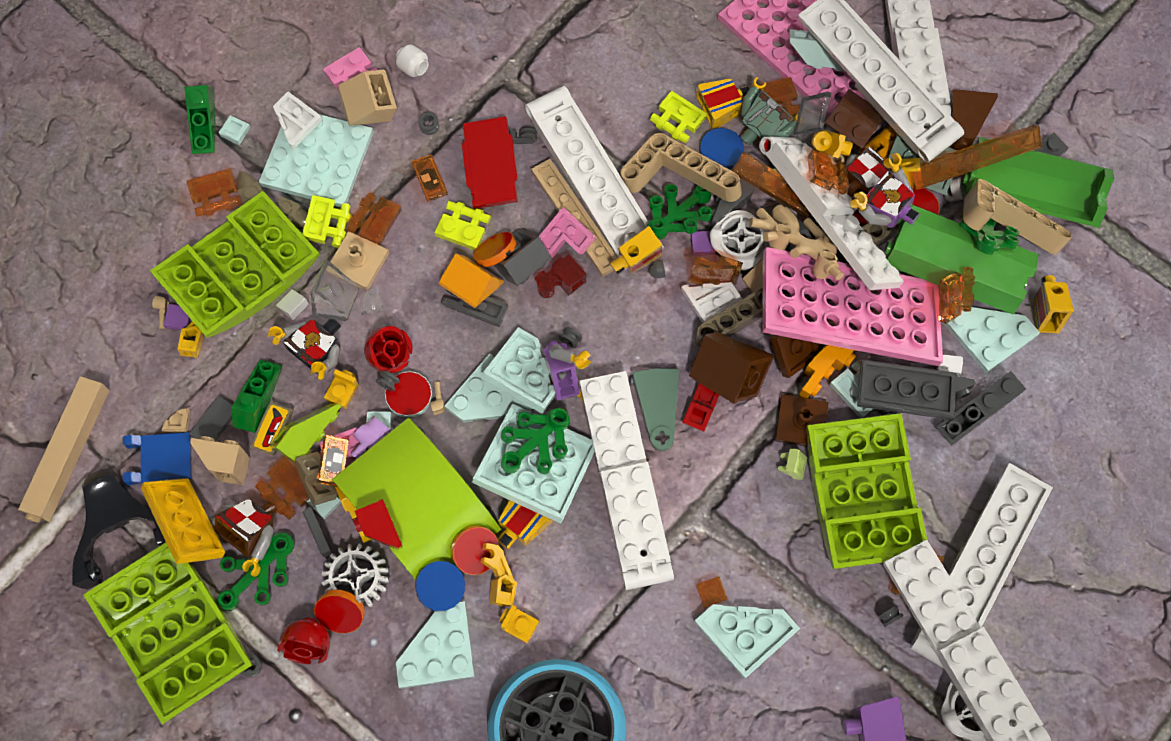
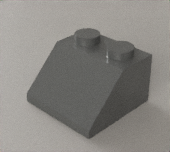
M520 228L512 233L517 243L514 251L511 252L509 250L506 253V259L493 265L507 281L517 286L525 283L531 274L536 270L542 269L546 262L552 258L539 236Z

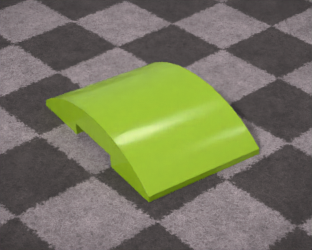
M261 191L226 216L227 222L192 247L189 244L185 245L150 270L151 274L206 338L220 334L242 323L268 306L288 290L320 255L264 191Z
M902 413L807 425L808 454L814 498L825 547L833 569L884 563L927 540L921 507L918 508L909 466L911 457Z
M409 417L332 479L357 510L379 500H384L403 546L399 550L390 546L388 548L415 580L419 572L426 565L433 562L446 561L455 565L451 558L450 547L454 537L467 526H483L494 534L501 530L492 515L463 478Z
M166 542L83 594L108 637L113 639L137 678L138 686L162 724H165L253 665L233 627L191 562L176 564Z

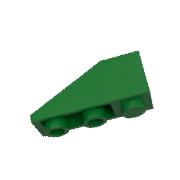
M208 85L184 87L192 154L215 153L213 87Z
M259 360L231 407L234 428L256 433L271 401L282 371V365Z

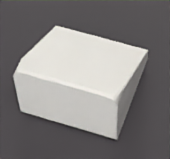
M292 289L276 307L290 319L294 320L309 303L305 297Z
M943 355V363L936 366V370L957 373V377H961L963 357Z

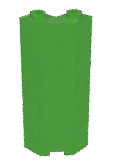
M983 137L978 138L977 144H972L969 156L972 157L969 170L965 172L962 180V185L965 186V194L971 190L979 179H982L1039 213L1100 228L1108 209L1106 198L1115 179L1112 169Z
M912 205L911 208L920 213L913 225L903 219L899 220L897 223L899 225L897 235L893 242L888 241L884 250L888 262L898 270L1014 314L1026 296L1027 291L1024 289L1027 286L1028 279L1030 277L1033 278L1037 270L1038 254L1016 246L1015 249L999 247L998 251H995L993 255L985 254L976 248L977 238L959 225L960 223Z

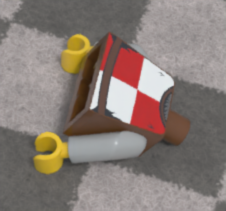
M868 146L863 152L858 151V153L848 156L844 167V182L846 184L841 187V190L850 197L859 192L867 195L887 171L891 172L892 169L886 168L883 164L884 159Z
M246 499L240 503L224 505L212 519L211 524L218 537L221 536L247 558L250 555L252 556L251 560L243 563L242 568L247 573L249 567L254 565L251 575L255 577L261 571L258 562L263 560L274 534L272 516L277 513V509L271 502H267L260 507L251 499Z

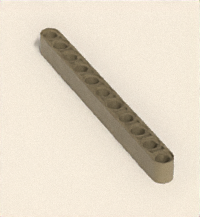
M868 223L862 228L872 237L874 244L879 247L897 235L899 225L896 224L894 227ZM870 232L876 233L878 237L872 236ZM838 250L837 254L840 255L842 259H838L837 261L848 263L845 257ZM788 272L784 274L787 277H791ZM804 274V277L808 281L813 282V279L810 277V275ZM763 287L702 323L695 337L697 346L699 347V343L703 338L701 334L703 333L711 334L718 332L731 337L762 318L763 304L759 302V299H763ZM788 291L783 293L786 297H791ZM746 310L750 315L743 316L739 311ZM728 322L731 327L725 328L720 323Z

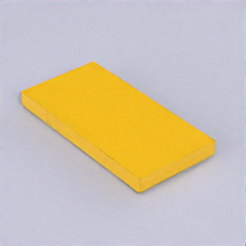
M189 478L143 482L141 490L176 564L223 558L225 550Z

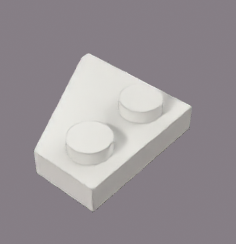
M287 92L273 106L289 145L293 150L322 121L321 115L290 92Z
M732 282L720 283L718 285L710 283L697 287L681 286L682 293L702 323L742 300Z

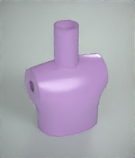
M373 416L369 422L360 426L353 436L360 444L350 455L358 459L389 434L391 430Z

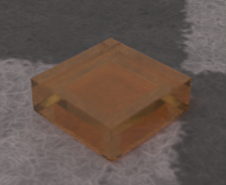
M719 576L695 585L704 609L711 607L713 604H719L728 600Z

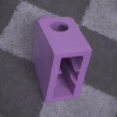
M899 697L858 707L855 709L856 719L843 720L845 735L859 734V741H906Z

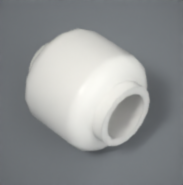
M412 44L406 45L397 51L396 65L398 69L410 77L421 76L428 69V56Z

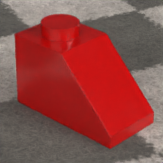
M383 499L355 511L357 517L352 520L358 533L363 531L365 537L397 550L403 548Z

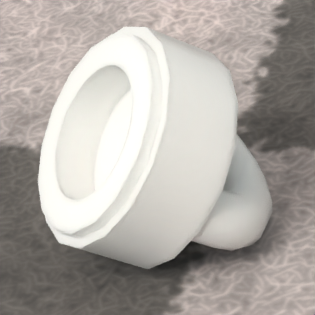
M953 179L949 188L951 187L952 196L949 195L948 189L946 195H944L945 199L949 202L964 200L966 194L965 186L962 185V179Z

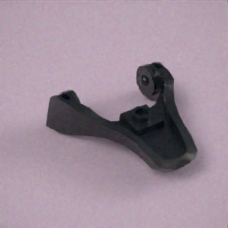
M101 469L93 472L82 484L86 519L84 532L75 553L72 568V585L88 590L103 582L101 569L93 559V545L96 539L104 532L110 533L129 524L130 520L141 519L154 522L153 534L157 545L161 546L166 542L151 509L137 501L126 489L117 474L110 469Z

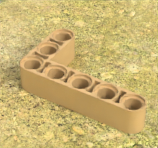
M663 133L652 135L621 170L622 180L630 193L639 192L659 169L665 166L725 201H737L742 194L740 178L735 172Z
M979 179L964 198L963 219L974 230H981L991 218L1005 227L1011 226L1019 231L1018 235L1053 255H1057L1072 238V234L1066 228L985 180Z

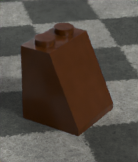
M848 89L822 126L831 132L846 136L845 141L852 142V147L859 151L875 132L883 117L869 102Z
M953 89L950 94L951 117L963 128L964 135L951 144L949 148L962 152L961 160L964 159L998 98V93Z
M718 332L705 335L699 343L700 349L697 357L692 361L689 377L733 404L757 397L774 355Z

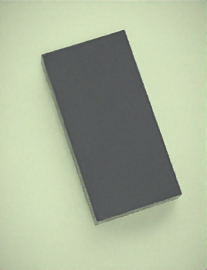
M218 396L189 435L195 439H200V436H206L216 441L232 421V404Z
M312 507L303 510V515L321 555L327 559L333 551Z

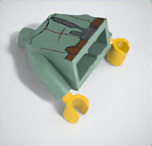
M759 77L754 79L751 88L744 96L741 115L744 118L742 122L748 126V129L740 137L748 145H751L758 136L761 139L766 136L789 137L798 128L807 123V120L802 123L798 121V116L801 113L792 117L764 92L763 89L766 86V82L762 86L757 85L756 81Z

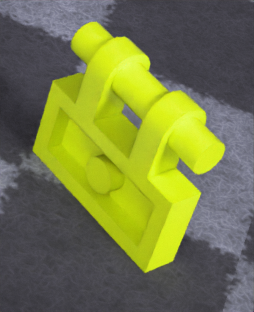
M671 91L659 105L658 110L663 115L660 117L654 113L650 121L656 124L655 127L659 130H665L671 134L674 140H680L686 144L690 136L684 133L685 130L688 129L695 133L707 118V113ZM673 119L679 123V126L676 128L668 121Z
M312 195L302 233L308 241L325 244L326 237L329 236L333 238L331 245L339 248L346 236L345 227L346 223L350 220L351 214L349 211L351 206L342 203L340 210L335 209V200ZM331 218L338 220L336 228L329 227Z
M448 201L446 209L453 211V215L449 216L443 213L434 232L435 236L475 251L485 234V228L479 227L480 222L489 224L491 215L485 214L483 210L478 208L476 210L468 208L459 201L457 203ZM464 215L472 218L471 223L460 220L461 216Z

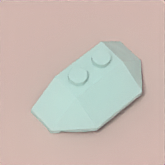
M790 29V43L807 65L817 69L828 67L836 71H845L809 31Z

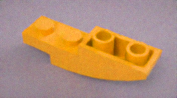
M831 345L823 348L804 371V374L810 377V379L801 390L799 397L807 399L810 395L815 397L822 388V385L819 383L823 378L828 380L835 369L840 372L844 365L850 366L856 357L853 354L855 350Z

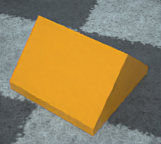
M457 253L439 281V285L474 308L504 283V280L484 267L479 266L472 259Z

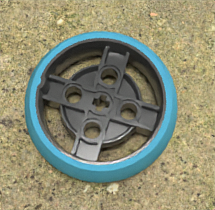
M553 659L540 661L514 674L497 694L488 719V741H506V722L519 727L520 741H573L577 733L586 734L588 741H626L624 710L612 686L593 669L570 660ZM549 678H565L560 691L542 693L529 704L516 699L527 687L538 681ZM586 687L597 696L605 710L608 721V737L595 732L593 715L589 707L582 700ZM567 698L573 701L574 708L572 711L563 712L560 709L559 704L563 699ZM530 713H537L541 718L539 725L536 727H530L526 723V717ZM557 723L562 724L561 729L564 730V733H559L557 737L552 736L553 731L550 730V727L556 726Z

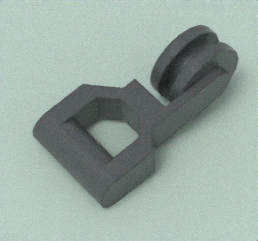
M509 127V133L513 138V145L532 144L537 141V131L534 128L521 129L520 138H517L516 130H512Z

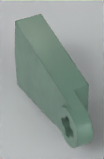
M655 368L633 372L632 380L651 446L659 452L668 451L674 443L679 369ZM659 434H664L665 438H669V440L665 441L664 445L655 439L659 438Z

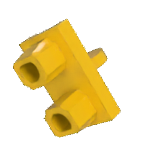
M824 129L815 133L812 138V145L816 151L839 158L840 154L849 156L853 143L845 141L846 136Z

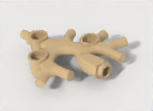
M777 205L773 209V218L763 208L756 212L760 219L750 218L749 227L769 231L763 233V240L765 242L769 241L770 248L785 250L790 242L795 246L790 251V255L793 258L807 254L815 259L813 274L817 278L826 279V277L832 275L836 280H840L844 274L839 269V264L837 263L838 258L836 254L838 248L825 231L817 226L811 218L805 219L803 224L815 236V240L808 239L800 234L798 219L788 207L783 205Z

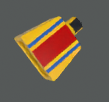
M732 79L697 85L696 98L702 111L707 113L706 119L712 130L741 115L743 98L749 90L748 86L737 89Z
M648 226L618 248L620 257L612 261L610 265L617 275L627 268L631 273H634L662 256V244Z
M1047 275L1042 277V285L1034 297L1035 326L1040 333L1059 334L1074 312L1068 285L1065 282H1056V278L1053 275Z
M509 500L498 520L499 525L505 530L498 538V542L506 549H509L516 539L526 546L554 520Z

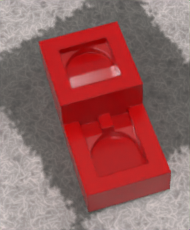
M699 383L682 423L704 432L720 395Z

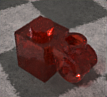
M568 254L564 258H558L552 264L551 270L547 273L545 271L540 272L534 280L538 285V293L543 298L552 297L555 293V286H560L569 296L586 283L587 273Z

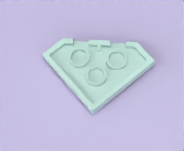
M961 305L941 320L985 373H988L1040 334L1038 329L1025 315Z
M519 327L484 370L481 377L541 414L546 410L556 393L554 386L550 383L549 371L545 358H542L538 338Z
M491 354L483 360L445 405V409L463 423L480 419L505 418L512 404L530 412L534 411L530 406L481 378L484 370L495 358Z
M465 601L459 602L454 608L449 610L435 611L396 662L399 689L475 677Z
M713 604L694 621L744 679L800 629L782 609L772 610Z

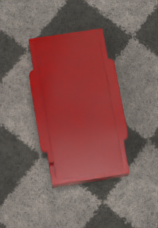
M507 117L463 123L465 142L462 143L466 184L468 189H471L473 208L480 209L518 202L515 182L518 180L513 138L509 134Z

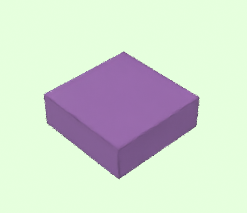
M696 231L691 234L693 256L715 255L716 251L710 242V231Z
M168 304L163 326L174 330L186 328L190 324L191 319L179 305Z

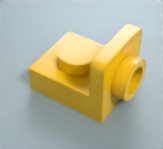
M335 369L333 372L334 379L324 399L330 403L340 404L341 408L346 410L359 384L353 373L347 370H342L341 372Z
M512 605L510 610L506 608L499 620L502 623V631L526 644L530 641L539 624V620L518 610L514 605Z

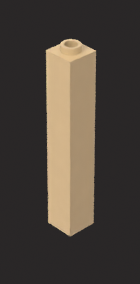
M80 376L18 509L26 514L25 519L39 523L40 520L50 522L110 391L102 383Z

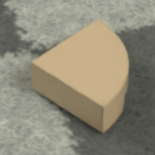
M187 408L176 411L168 420L166 419L162 426V432L187 433L190 410Z

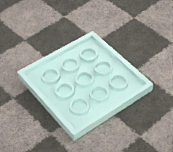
M321 115L322 121L293 150L281 126L259 180L260 186L310 200L312 195L333 199L337 207H341L342 203L347 204L374 133L373 128L363 125L349 126L348 121Z
M512 404L474 475L472 483L561 524L595 453L592 440L569 429H565L564 438L568 452L564 459H556L552 455L555 445L553 431L548 436L549 459L552 461V468L548 474H541L537 471L536 466L539 461L538 446L522 460L517 472L506 473L501 468L503 455L510 451L516 452L529 439H514L512 443H505L501 440L503 428L510 426L514 429H522L516 422L518 415L522 412L536 415ZM524 418L521 419L522 422H528ZM530 424L526 429H541L545 425ZM505 433L507 437L512 436L510 433ZM556 449L557 452L564 453L563 450ZM507 463L508 466L514 467L512 463ZM541 464L543 468H548L546 464Z

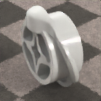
M736 210L727 214L711 229L710 242L713 249L729 265L740 270L753 268L763 259V251L766 247L770 246L769 241L765 242L763 240V233L769 231L749 227L750 218L756 217L747 211ZM738 227L734 232H728L731 229ZM745 227L751 228L755 232H749ZM739 238H744V241L740 242ZM725 245L735 248L738 253L732 252ZM758 245L754 250L745 253L748 248Z
M951 681L941 709L942 720L946 728L954 735L970 741H987L982 731L970 730L961 723L960 720L970 718L975 722L976 726L978 725L971 713L964 715L965 712L969 711L966 704L962 711L956 713L955 701L959 692Z

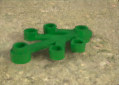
M674 184L666 185L664 196L667 198L668 214L662 218L663 198L652 196L649 207L652 209L653 220L648 222L647 227L649 226L659 240L664 239L669 232L695 233L698 224L696 220L710 221L712 209L703 206L699 211L688 210L696 203H708L711 200V192L697 185L694 188L693 195L677 207L678 187ZM678 220H685V221H684V224H672V223H673L674 221H678Z
M964 210L960 215L962 220L959 225L977 238L976 248L979 251L993 255L995 251H998L999 247L1015 249L1018 245L1019 239L1017 236L1019 231L1016 228L1007 226L1004 231H994L997 222L990 218L983 228L977 231L964 222Z
M561 408L551 410L548 415H533L522 412L518 415L516 421L517 425L522 429H514L510 426L503 428L501 440L505 443H512L514 439H529L516 452L510 451L503 455L501 468L506 473L517 472L522 460L538 446L539 461L536 466L537 471L541 474H548L552 468V461L549 459L548 436L553 431L555 445L552 455L556 459H564L566 457L568 448L565 445L564 430L570 424V417ZM524 418L528 422H522L521 419ZM530 424L545 425L541 429H526ZM505 433H510L512 436L507 437ZM556 449H561L564 453H559ZM507 463H512L514 467L508 466ZM541 464H546L548 468H543Z
M286 533L274 535L267 550L268 552L263 560L258 562L261 567L260 573L253 577L251 572L254 569V565L250 566V570L231 590H224L219 594L217 599L218 605L226 611L236 609L240 602L239 596L257 577L258 591L254 595V600L261 606L269 604L271 600V595L269 594V565L276 559L277 572L273 575L272 581L277 587H285L289 582V577L286 574L287 556L294 549L292 537ZM280 541H285L284 548L278 549L277 544ZM227 556L220 561V567L227 573H231L234 570H243V563L251 559L234 560L232 557ZM232 561V566L225 569V563ZM283 575L285 580L280 584L277 583L278 576ZM263 593L266 594V600L259 602V596ZM230 595L231 601L224 604V597Z

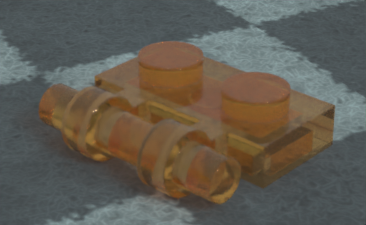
M791 77L766 83L763 91L778 104H782L783 109L792 117H794V114L802 112L800 104L792 105L791 101L797 100L798 97Z
M812 149L807 156L810 182L828 191L834 188L840 194H846L849 188V180L847 178V167L844 163L839 161L834 165L832 164V159L827 154L819 153Z
M230 168L187 181L192 202L194 204L202 202L203 205L202 207L195 208L197 217L203 215L208 217L214 215V212L224 209L229 211L234 206L241 205L239 196L230 198L229 195L238 192ZM222 196V201L210 204V199Z
M368 192L365 199L362 198L358 204L359 209L356 214L350 217V224L346 231L355 233L357 228H362L359 232L360 237L381 246L402 209L400 205L383 197H380L376 204L373 202L376 196ZM371 211L368 219H363L366 213Z
M966 267L963 274L954 272L940 280V322L947 324L960 316L962 311H971L972 304L974 303L972 286L975 285L973 268Z
M283 457L266 473L272 481L266 485L261 480L256 484L255 488L261 492L260 496L265 501L269 500L274 504L279 515H284L290 520L296 514L290 506L296 502L302 508L310 498L304 488L298 470ZM279 487L287 494L283 500L275 493Z

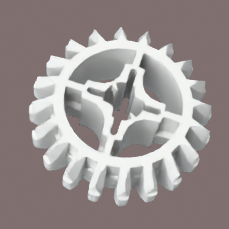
M348 544L347 552L340 547L338 552L341 555L336 557L332 553L330 557L334 562H325L324 564L330 569L329 571H322L321 574L323 577L329 578L321 582L323 587H329L324 593L326 594L329 590H338L337 585L340 584L343 586L350 585L359 604L360 602L362 604L366 602L369 607H372L373 603L370 599L374 597L379 601L381 598L377 592H386V588L381 585V583L389 582L387 577L382 576L389 573L388 568L382 567L386 561L384 558L378 559L380 556L378 551L371 554L372 548L370 546H367L363 551L362 544H358L356 550H354L351 544ZM356 559L369 561L374 569L359 568ZM348 562L347 570L337 577L341 566ZM354 569L359 574V577H357L356 585L353 582V580L350 579L354 577ZM372 577H374L371 587L363 593L364 583L372 580Z

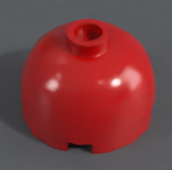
M384 326L375 329L368 335L364 345L365 359L369 365L377 371L381 372L383 370L389 373L399 372L404 369L409 363V355L412 354L413 350L408 334L395 326Z
M309 617L291 622L283 630L277 651L280 652L282 650L284 658L296 663L311 664V660L318 659V664L323 663L327 660L330 637L327 630L317 620Z

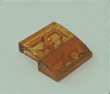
M721 255L719 262L715 263L696 256L689 282L697 285L710 283L718 285L720 283L732 282L733 285H736L743 262Z

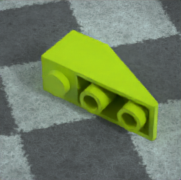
M330 403L284 426L270 444V447L292 463H295L296 457L311 453L310 448L315 442L317 443L322 439L326 426L334 422L338 417V410L341 405Z

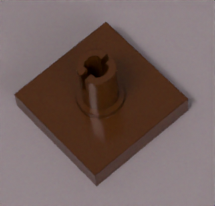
M804 314L806 320H808L809 322H811V321H810V318H809V315H808V314ZM774 334L770 336V344L775 350L783 377H792L809 364L819 353L818 345L815 342Z
M782 394L775 442L808 447L807 425L826 423L829 402Z

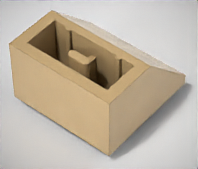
M385 70L364 71L338 85V91L349 126L391 122L397 106Z
M200 436V439L191 438V445L207 469L220 482L244 486L250 457L240 447L238 442L232 440H224V443L215 442V439L206 436Z

